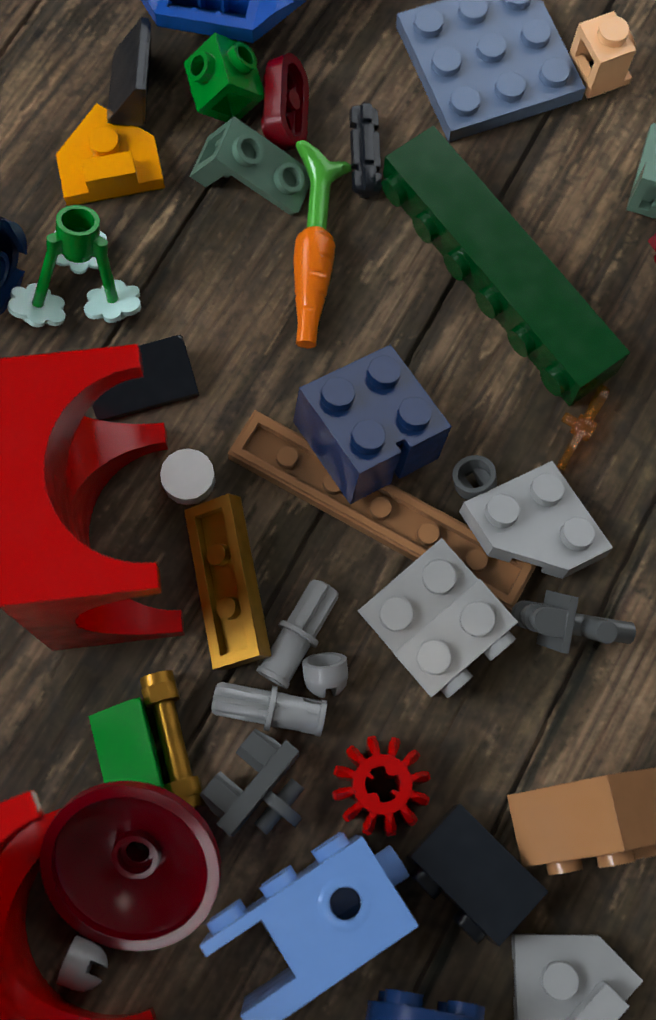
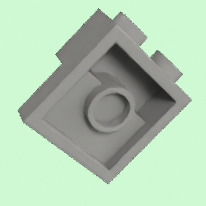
M442 538L358 610L360 615L431 698L440 690L447 698L452 696L473 677L466 668L482 653L490 661L493 660L516 640L509 630L518 621L482 580L478 579Z

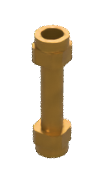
M165 670L140 678L141 691L145 706L153 709L170 783L165 784L164 788L181 797L194 809L206 805L205 801L200 796L203 791L200 777L198 775L192 776L175 702L180 700L173 671Z

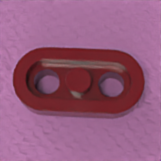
M287 53L269 60L266 65V73L263 76L265 89L264 116L261 119L264 137L284 152L296 148V142L307 140L309 83L305 69L294 54Z

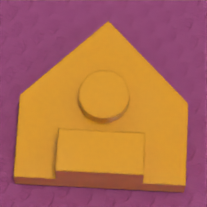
M96 103L56 153L66 205H79L165 188L154 135L140 127L108 123V109Z

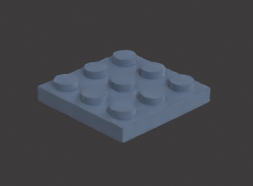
M440 0L397 13L396 28L448 142L580 101L583 98L586 88L542 0Z

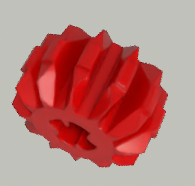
M369 736L366 739V749L369 758L365 759L354 746H350L345 752L348 759L357 767L356 771L338 765L334 769L333 775L341 780L351 782V787L334 790L332 792L333 800L343 801L353 797L355 804L346 809L342 818L348 823L361 810L365 812L367 816L362 824V833L365 835L372 834L377 817H382L383 830L386 836H394L397 833V826L393 813L396 812L408 826H413L417 823L418 819L406 803L410 802L417 806H427L429 803V796L412 790V785L428 782L430 780V773L428 771H419L410 774L408 767L419 759L420 754L414 749L402 761L396 758L400 748L399 738L392 737L387 745L386 754H380L379 742L376 736ZM382 771L384 779H394L396 790H391L388 793V796L392 799L391 801L380 802V797L377 793H367L365 781L370 783L374 779L371 772Z

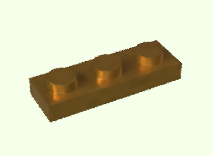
M228 493L184 510L213 670H228L271 657L241 497Z

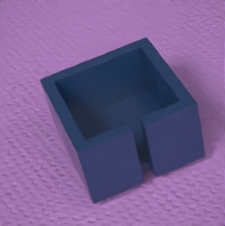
M391 344L299 387L293 419L294 424L349 504L391 484L394 472L400 479L439 459L452 427Z

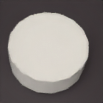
M189 448L177 450L170 454L162 464L160 471L162 486L168 497L175 502L184 505L198 504L213 491L215 484L213 465L202 452Z

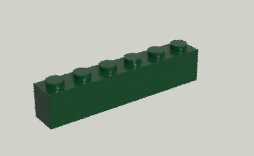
M434 125L385 156L382 188L388 200L395 207L401 206L412 219L418 236L425 243H432L442 254L445 266L450 274L458 281L463 280L474 292L476 302L481 311L487 317L495 318L507 332L508 340L513 349L520 356L528 357L540 371L541 380L550 393L557 397L561 396L571 407L619 371L630 351Z

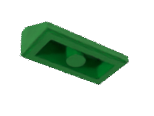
M141 697L127 700L89 716L104 783L112 781H138L165 789V781L147 709Z

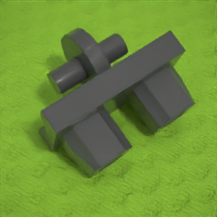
M254 729L240 745L236 754L258 772L256 777L243 791L220 771L200 794L211 811L220 818L217 825L229 836L234 837L264 801L269 806L254 824L265 834L268 835L282 817L292 826L296 827L303 818L291 808V805L304 791V788L291 778L278 795L273 793L272 789L300 757L298 754L300 751L287 740L281 745L274 738Z

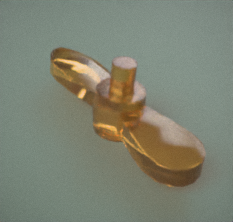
M600 385L584 415L579 414L577 418L567 412L563 415L561 422L571 427L569 432L573 436L558 461L557 468L560 470H566L580 441L587 442L594 433L598 424L593 420L610 393V389L606 386Z

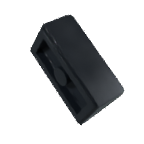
M141 17L114 51L107 110V122L110 124L143 127V124H146L151 62V22L148 17Z
M176 335L139 345L142 354L143 377L119 383L102 394L92 404L96 419L110 421L199 396L183 336Z

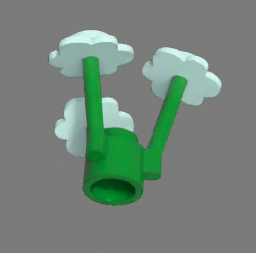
M70 205L62 208L57 213L56 230L46 237L47 251L38 283L29 284L26 289L14 287L11 290V299L7 307L11 315L23 319L33 327L39 328L45 324L51 326L62 325L66 318V314L63 311L65 301L60 296L51 295V291L48 289L56 264L59 266H70V270L75 274L85 273L88 267L99 269L103 285L101 289H92L87 293L88 302L84 306L85 315L90 319L103 318L108 323H114L127 316L137 314L141 309V302L139 300L140 290L137 286H126L123 281L113 279L108 259V241L106 235L100 231V218L98 214L87 206Z

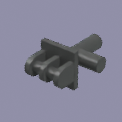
M546 590L544 603L521 600L513 606L511 611L512 616L518 621L516 626L538 633L536 644L561 653L569 654L572 635L586 637L605 644L612 642L631 644L636 635L634 623L576 613L579 597Z

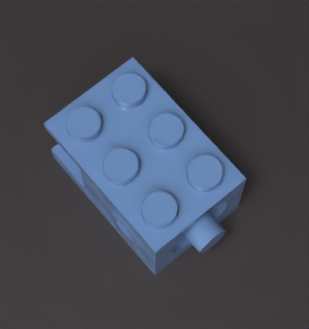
M340 831L311 851L316 861L296 874L291 865L287 866L261 884L260 890L264 895L248 907H245L241 899H238L210 918V921L206 923L210 932L207 933L199 945L206 957L262 920L289 965L288 968L244 997L240 1015L242 1020H284L418 927L415 919L395 889V886L407 879L409 874L390 845L374 855L363 836L354 835L348 839L344 832L341 833Z

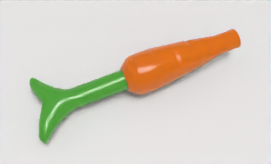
M300 140L296 142V148L309 175L310 195L307 228L298 234L294 247V289L298 323L296 345L301 348L310 349L316 347L318 325L327 296L335 257V242L333 236L327 231L330 186L337 178L351 172L352 169L351 164L346 161H329L318 148L306 140Z

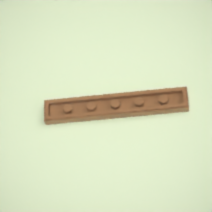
M254 410L228 452L229 460L413 561L417 560L442 538L510 613L536 565L513 558L510 562H505L487 556L468 525L392 484L349 504L305 438Z

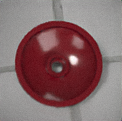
M112 781L80 792L71 798L56 814L46 831L41 846L40 872L50 902L60 916L80 934L94 942L114 949L149 951L170 946L184 939L206 919L214 905L220 886L221 858L217 842L208 824L181 797L149 783ZM132 842H140L147 846L149 850H139Z

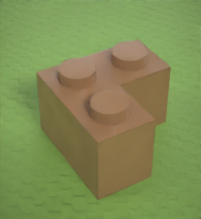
M656 767L604 775L507 795L523 867L546 864L548 875H557L584 869L581 858L596 856L598 867L604 868L632 863L636 861L635 859L656 856Z

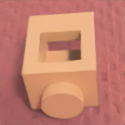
M615 11L581 22L576 30L569 55L586 88L584 94L587 99L628 85L632 80L628 70L636 53L635 41L632 33L629 31L628 23L623 18L618 17ZM594 61L593 66L591 68L588 62Z

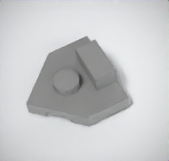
M511 933L515 997H513L514 1020H618L630 1007L625 1001L643 982L599 935Z

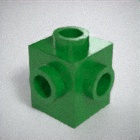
M215 32L184 62L190 84V92L198 113L223 122H227L233 117L240 120L264 99L265 93L257 69L256 56L251 47H248L243 42L234 41Z

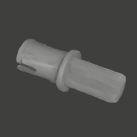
M315 579L310 581L288 620H281L278 626L282 630L270 649L271 657L265 658L261 666H258L256 670L260 675L276 685L288 689L292 677L310 646L316 648L319 644L316 636L338 600L339 593L333 587L323 581Z
M220 682L215 687L211 708L212 713L217 716L264 724L263 731H269L271 726L321 737L327 700H316L277 692L278 686L273 685L271 691Z

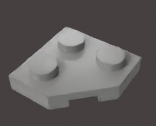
M553 461L465 501L459 511L487 556L505 562H510L513 558L542 567L541 573L561 579L605 558L613 548Z

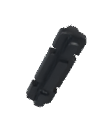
M363 102L361 105L353 106L349 111L350 128H354L350 131L351 169H356L352 172V190L360 198L368 199L370 196L379 195L382 190L381 173H376L381 169L379 132H375L379 128L377 109L372 108L371 103Z

